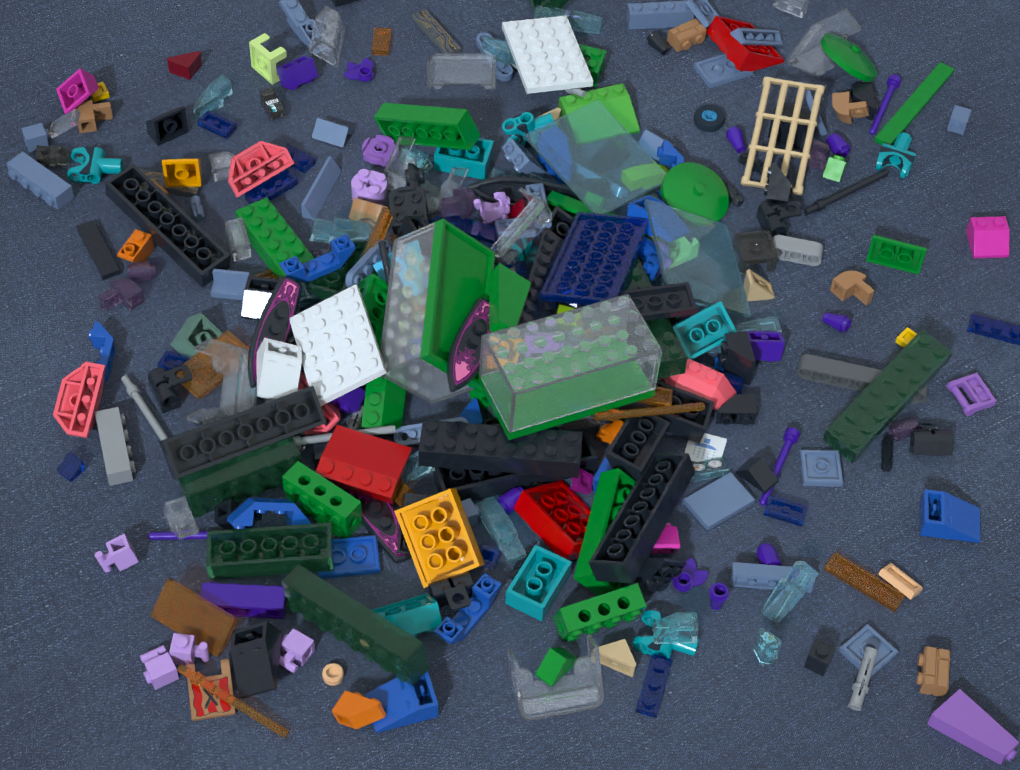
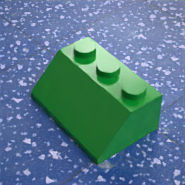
M873 234L866 261L919 275L927 248Z
M386 373L366 384L361 429L395 425L396 430L402 427L407 380ZM394 433L382 434V435H384V436H393V437H394Z

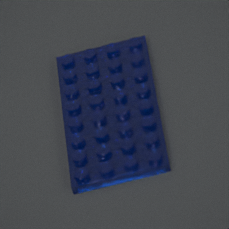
M577 212L540 292V300L615 308L647 231L649 219Z

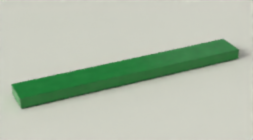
M940 62L877 134L874 141L880 145L883 142L893 145L898 134L906 130L953 75L955 69Z

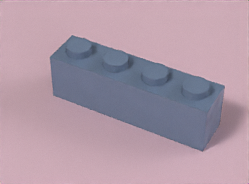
M687 0L632 3L627 5L626 21L628 30L677 27L693 20L694 13L686 5L685 2Z
M21 152L6 163L10 178L17 180L25 189L31 190L35 196L41 197L49 206L59 210L74 199L70 184L24 152Z

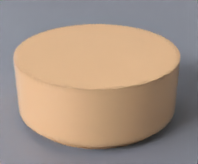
M336 663L326 665L322 671L323 681L331 686L340 684L344 678L343 668Z

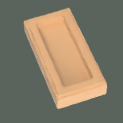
M892 563L882 568L879 572L882 578L910 600L920 594L923 589L922 586Z

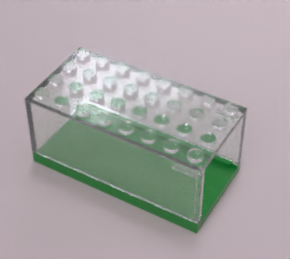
M445 219L394 239L380 349L387 371L382 377L431 404L481 387L478 380L479 374L484 372V364L470 383L459 390L450 392L447 379V360L453 340L476 300L483 298L489 301V274L494 269L495 260L494 251Z
M629 294L482 335L478 381L508 440L654 397L662 349Z

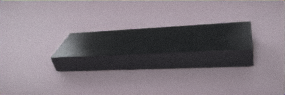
M94 221L76 226L102 279L105 280L119 275L120 270Z

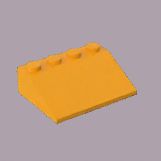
M456 488L445 490L394 511L423 588L428 587V583L465 573L485 565Z

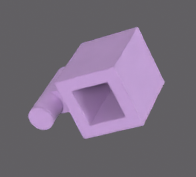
M125 534L106 542L109 553L105 555L101 551L95 553V558L106 573L112 570L111 564L113 563L116 564L119 571H122L139 562L134 548Z
M293 628L281 640V650L284 657L280 655L279 665L295 673L299 666L293 662L301 666L305 665L315 652L314 640Z
M173 633L169 654L174 665L186 666L187 664H194L195 657H200L203 662L210 660L207 643L201 642L197 646L195 635Z
M164 645L140 655V659L146 669L143 672L147 684L152 683L155 690L179 679L177 669L169 653L166 652Z

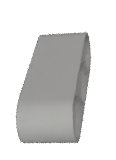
M775 235L771 241L769 254L771 257L779 260L818 266L822 260L823 245L814 241Z

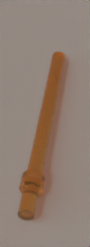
M702 402L620 411L618 409H610L608 412L595 413L594 419L595 421H619L620 418L701 411L705 409V404Z
M183 664L178 667L177 672L189 678L190 682L197 687L200 685L281 737L286 738L288 736L289 730L205 679V675L202 673L194 672Z

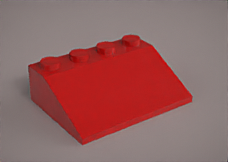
M715 16L706 31L711 37L710 39L719 46V50L727 55V59L735 64V68L739 71L752 72L781 64L785 61L772 46L741 45L730 34V32L737 28L756 29L752 23Z
M337 425L320 458L316 473L339 488L393 504L412 448Z
M563 480L523 490L514 505V510L555 554L569 561L578 559L591 509L569 489Z

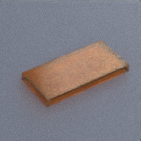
M227 330L182 364L188 366L193 377L191 381L182 383V385L200 400L248 362L249 348ZM179 371L175 376L181 379L186 376V373Z
M171 578L166 580L150 615L179 634L195 635L196 644L199 645L201 642L207 643L208 651L217 657L222 655L238 618Z

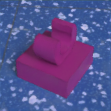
M580 468L579 478H571L572 486L569 489L585 495L590 494L594 475Z

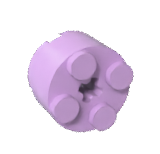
M359 170L351 181L352 201L354 198L384 206L387 201L386 176L377 171Z

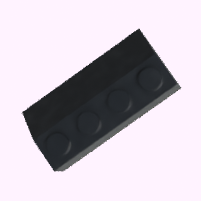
M635 404L605 453L612 469L619 468L634 481H637L663 438L670 422Z

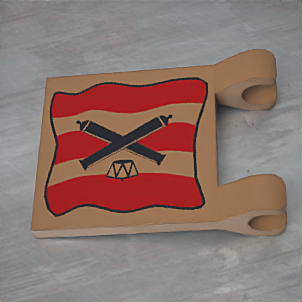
M221 659V675L196 678L194 664L186 665L192 721L236 715L229 659Z

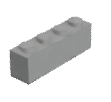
M118 407L95 411L109 486L133 481L132 473H135L136 470L134 461H129V457H132L131 446L126 445V441H129L127 429L123 430V426L126 425L124 414H120Z

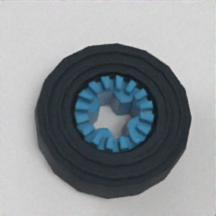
M703 105L694 114L695 125L700 130L706 132L719 130L723 126L725 119L723 111L713 105Z

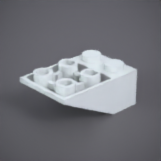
M264 338L257 351L258 397L273 400L298 390L302 364L301 346Z

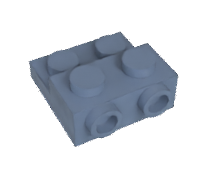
M511 138L502 147L505 152L504 156L515 164L513 167L518 173L521 174L523 172L527 176L531 173L533 175L536 173L540 177L546 173L529 150Z

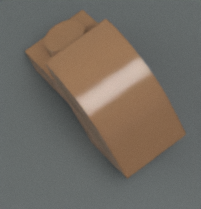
M850 92L832 93V105L837 118L841 122L852 124V118L869 116V108L866 101L852 103Z
M91 99L81 103L76 110L79 133L97 131L96 121L113 119L110 102L93 104Z
M845 271L833 278L830 291L840 300L844 301L854 295L866 306L871 303L875 290L865 283L866 275L858 271Z

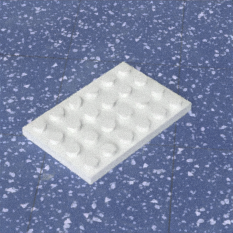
M567 16L502 22V30L527 94L593 86L592 76Z
M356 284L289 319L296 344L302 347V365L308 385L314 386L320 406L387 373L360 289Z

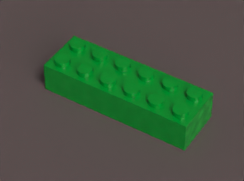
M383 103L374 116L383 135L392 138L394 143L471 150L480 137V133L467 109Z
M267 197L235 210L237 227L277 279L281 276H286L280 267V262L297 256L301 264L315 259ZM321 277L314 279L308 283L299 280L296 281L302 286L303 289L321 281Z
M619 468L600 473L573 577L597 596L620 589L621 586L619 582L596 581L588 563L636 482Z

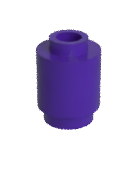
M833 133L826 139L827 147L834 155L844 158L850 153V145L840 134Z
M519 486L517 488L513 487L498 497L497 506L499 510L506 514L515 511L514 505L523 489Z
M765 543L757 548L756 556L760 564L782 566L776 548L772 544Z

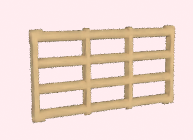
M764 77L759 108L755 115L756 122L752 140L748 147L749 154L745 172L740 184L765 189L768 181L767 172L768 168L771 167L773 154L784 155L781 171L786 177L791 156L801 158L796 185L792 193L802 195L807 162L810 159V148L814 129L817 126L816 120L825 86ZM771 84L781 85L775 115L765 113ZM788 86L798 88L792 117L782 116ZM805 89L815 90L809 120L799 119ZM763 118L774 120L768 147L758 145ZM780 121L791 123L785 150L775 148ZM798 124L808 126L802 153L792 151ZM756 151L767 152L760 182L750 181Z

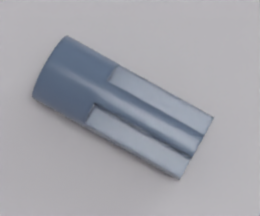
M192 196L190 204L194 219L200 221L205 218L201 199L199 196Z

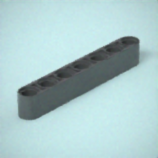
M809 354L800 356L797 368V376L805 380L917 404L924 403L927 400L929 383L922 378Z

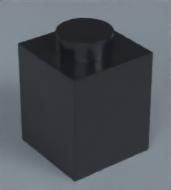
M816 639L807 656L804 667L824 676L833 659L836 648Z

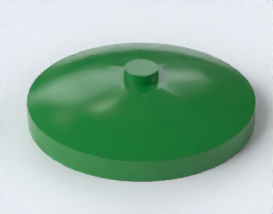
M825 33L821 38L820 44L823 50L847 73L865 82H872L876 78L878 71L875 65L858 45L833 33Z
M693 162L680 163L672 167L662 180L660 189L662 201L684 225L693 228L711 227L721 220L728 209L729 195L725 184L714 171L704 165Z

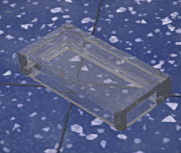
M74 109L53 121L49 131L50 136L55 138L78 125L81 112Z

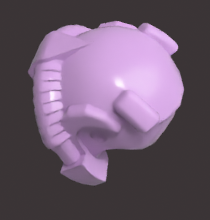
M505 192L494 193V198L499 202L488 203L480 199L473 200L475 208L477 210L480 209L484 226L495 225V220L508 219L510 198L506 196Z

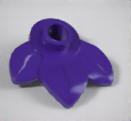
M364 58L361 64L348 62V71L343 75L350 80L368 82L374 77L372 71L374 65L367 58Z
M693 558L685 560L687 565L682 569V573L673 578V586L680 592H687L693 586H700L707 580L708 571L697 570Z

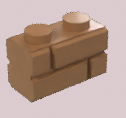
M695 18L668 30L667 42L677 52L688 50L691 46L701 44L705 40L706 28Z
M926 646L923 653L918 655L917 666H921V670L917 673L916 684L920 685L919 692L922 694L944 697L949 688L950 651Z

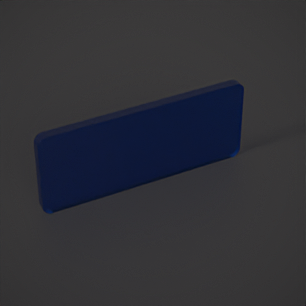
M444 212L429 221V223L435 226L436 221L445 219L469 236L492 244H497L504 240L498 239L495 226L449 212Z

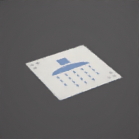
M704 433L700 444L688 440L685 453H689L691 461L706 465L708 460L721 461L727 439Z

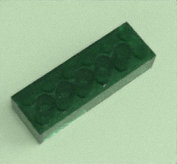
M291 436L178 478L182 501L190 519L201 517L205 513L215 510V505L232 499L235 502H240L250 496L259 495L266 490L279 487L283 484L282 476L297 461L302 463L301 453Z
M331 523L207 531L206 568L209 578L224 579L334 571V535Z

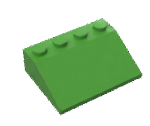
M623 83L586 91V96L583 98L575 94L559 97L558 108H561L560 117L575 147L640 133L630 96Z

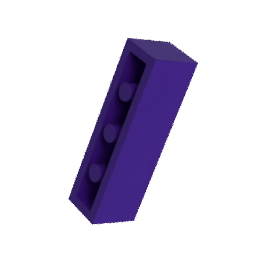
M202 583L199 600L200 614L284 619L287 602L286 587L279 585L261 586L259 584Z

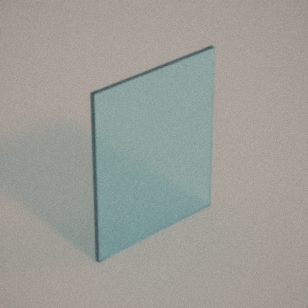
M598 99L524 135V138L597 219L661 185L666 175L662 168Z
M646 199L645 205L665 285L689 282L695 302L710 306L721 301L726 311L750 318L752 315L727 225Z

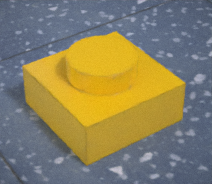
M104 82L97 83L99 89L90 96L93 103L110 98Z
M907 327L896 338L895 343L911 352L921 342L922 336Z

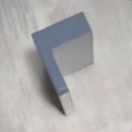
M317 118L312 138L344 147L347 136L353 134L354 128L327 119Z
M645 129L636 148L659 161L657 149L658 146L661 147L663 140L666 139ZM669 142L678 151L679 147Z
M213 269L214 281L211 297L243 300L245 285L250 273Z

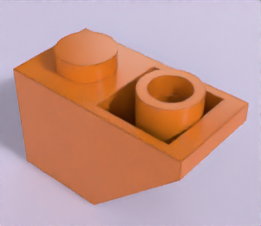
M135 229L117 253V257L133 263L146 262L155 249L152 235Z
M346 690L331 711L339 724L353 729H358L383 719L387 715L379 700L375 698L369 699L358 692L351 693Z

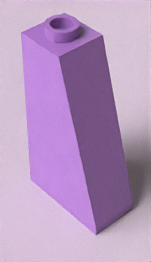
M961 689L931 714L927 723L930 727L999 765L1006 759L1011 761L1018 753L1016 748L1020 742Z

